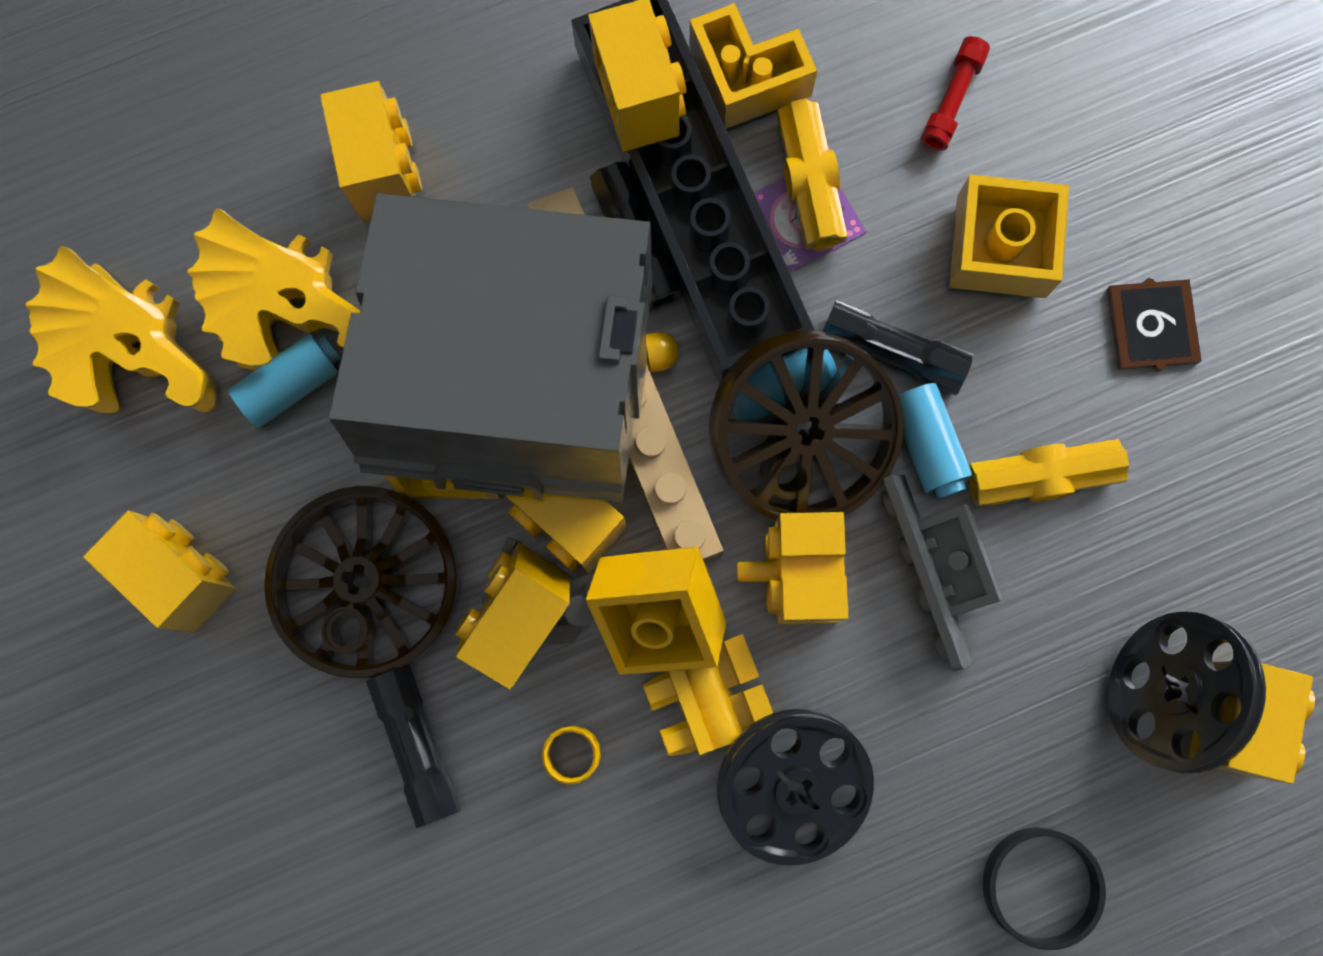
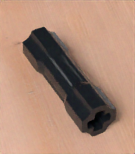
M615 162L609 166L599 168L589 177L591 180L590 184L605 217L650 222L641 202L640 191L627 162ZM650 223L653 283L649 311H653L672 304L682 297V289L669 258L664 255Z
M835 300L823 332L840 336L858 345L875 360L915 375L925 384L936 383L938 389L955 396L959 393L968 375L974 356L973 353L940 340L930 341L879 321L871 313Z
M411 667L397 668L367 680L366 683L378 718L384 724L404 782V794L416 828L461 811L451 781L442 767L422 709L423 701Z

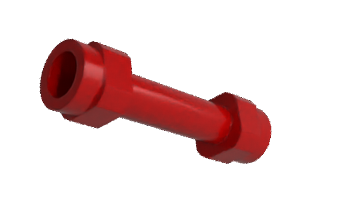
M975 36L964 38L953 63L957 68L937 113H931L921 136L922 143L927 147L939 151L948 148L958 125L955 117L973 76L980 74L990 51V45L985 40Z

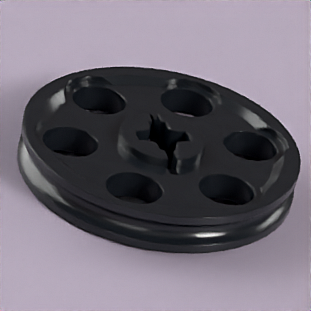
M1188 611L1159 616L1139 628L1120 650L1114 662L1108 686V705L1111 720L1124 745L1135 756L1148 764L1185 774L1210 771L1236 757L1255 734L1263 715L1266 700V682L1263 667L1251 643L1238 630L1227 623L1205 614ZM1184 628L1187 633V643L1181 652L1171 654L1168 648L1170 635L1175 630ZM1223 643H1230L1233 649L1232 662L1225 669L1217 671L1212 661L1214 651ZM1146 662L1150 670L1149 679L1145 685L1136 689L1132 684V673L1137 665ZM1178 680L1188 683L1185 692L1190 703L1179 700L1183 693ZM1236 695L1241 704L1240 714L1233 722L1225 724L1220 718V705L1228 696ZM1151 712L1155 718L1154 732L1148 738L1141 739L1137 732L1138 721L1142 715ZM1196 730L1200 737V748L1193 757L1186 759L1180 749L1181 740L1188 731Z
M789 709L775 712L747 727L728 749L717 778L719 809L736 841L750 854L763 861L787 866L818 861L843 847L863 824L870 809L874 791L872 765L860 741L844 724L834 717L809 709ZM788 728L796 731L797 739L791 749L785 752H776L771 749L772 738L778 731ZM833 738L844 740V750L840 757L829 762L820 759V750L825 742ZM745 767L758 768L760 770V778L752 788L740 790L734 787V778L741 769ZM780 770L790 781L794 780L796 783H802L804 791L814 803H809L800 793L789 792L786 782L777 771ZM843 785L855 787V796L848 805L844 807L832 806L831 797L837 788ZM763 813L772 817L771 826L765 833L758 836L746 833L747 823L753 816ZM809 822L819 824L818 836L812 842L807 844L795 842V833L801 825Z

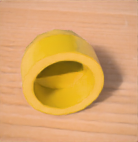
M666 332L646 334L647 367L649 372H660L671 368L676 363L679 354V345L675 338Z

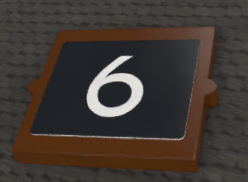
M1147 278L1143 283L1111 285L1107 288L1118 370L1153 367L1155 371L1159 372L1165 369L1166 366L1198 364L1202 362L1190 279L1155 282L1154 279Z

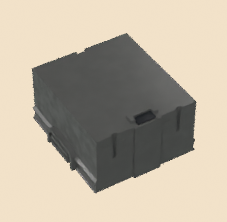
M376 193L356 288V295L361 310L360 314L351 313L329 415L330 421L354 455V463L359 464L360 472L432 480L437 489L443 490L446 488L447 479H451L454 488L460 490L523 497L526 488L532 491L534 500L543 501V494L546 493L623 502L634 418L639 419L647 365L646 327L653 283L650 222Z

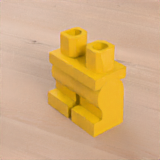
M743 633L722 643L717 667L666 671L642 685L651 711L678 702L684 718L682 722L659 730L668 756L688 754L695 750L698 755H702L730 745L747 727L773 713L763 684L732 695L731 687L759 677Z

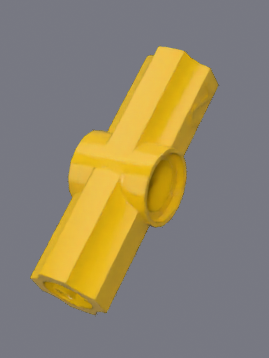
M800 99L791 101L788 105L779 108L777 111V120L786 157L783 164L784 177L789 199L795 201L805 250L822 251L845 243L848 237L838 195L840 191L839 167L834 151L832 149L828 150L818 102Z
M1119 439L1087 443L1067 448L1065 444H1051L1022 451L1018 456L969 464L973 476L968 479L970 496L973 498L976 507L1004 504L1023 499H1029L1030 502H1041L1075 494L1077 490L1124 483L1128 481L1129 460L1126 449L1123 448Z

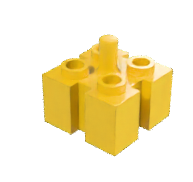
M844 512L780 513L773 527H768V533H765L764 536L765 561L737 562V581L769 582V584H766L767 614H776V625L837 624L848 619L847 576H845L844 555H846Z

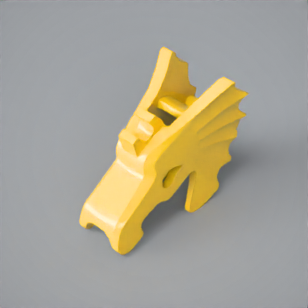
M216 208L210 224L203 230L193 234L199 248V258L187 272L193 278L192 285L196 292L194 298L204 309L205 320L201 327L202 331L218 335V340L223 343L221 357L225 360L236 362L238 367L250 371H255L260 366L270 364L272 358L279 354L272 332V324L275 321H282L307 334L310 332L315 334L321 330L339 333L337 344L344 348L351 313L360 314V310L332 292V278L329 271L333 254L330 250L321 246L320 253L317 256L307 257L305 253L306 248L311 242L302 235L298 234L291 241L287 249L258 236L222 209ZM298 299H305V304L302 308H297L291 305V303Z
M65 246L59 247L57 255L52 262L35 268L40 289L32 300L26 302L25 306L30 311L31 328L29 331L38 344V352L32 364L35 367L46 369L52 377V382L48 389L50 396L68 404L86 407L99 413H118L121 410V405L116 394L112 374V365L115 362L124 369L136 371L147 378L163 375L168 379L169 383L165 395L180 405L192 407L203 413L212 412L218 404L216 378L175 340L177 325L174 318L180 305L179 301L166 294L165 299L161 303L155 304L153 296L160 288L147 279L136 286L131 294L102 266L98 264L87 265L73 250ZM136 343H141L140 350L135 348L134 345Z

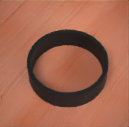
M1040 827L1016 831L997 844L985 865L983 893L991 915L1001 928L1028 946L1042 950H1059L1073 946L1093 931L1102 916L1106 900V886L1101 867L1088 848L1069 835ZM1049 836L1060 838L1067 842L1083 859L1090 878V899L1085 913L1073 928L1051 938H1032L1016 932L1003 917L996 898V878L1002 861L1015 846L1031 838Z

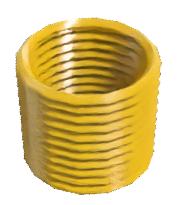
M576 725L563 727L551 733L545 741L541 753L542 764L547 774L556 782L566 785L579 784L588 779L599 766L601 759L600 744L596 736L587 728ZM575 732L581 734L592 746L593 761L591 767L581 776L571 777L564 775L555 768L552 762L551 750L553 743L563 733Z

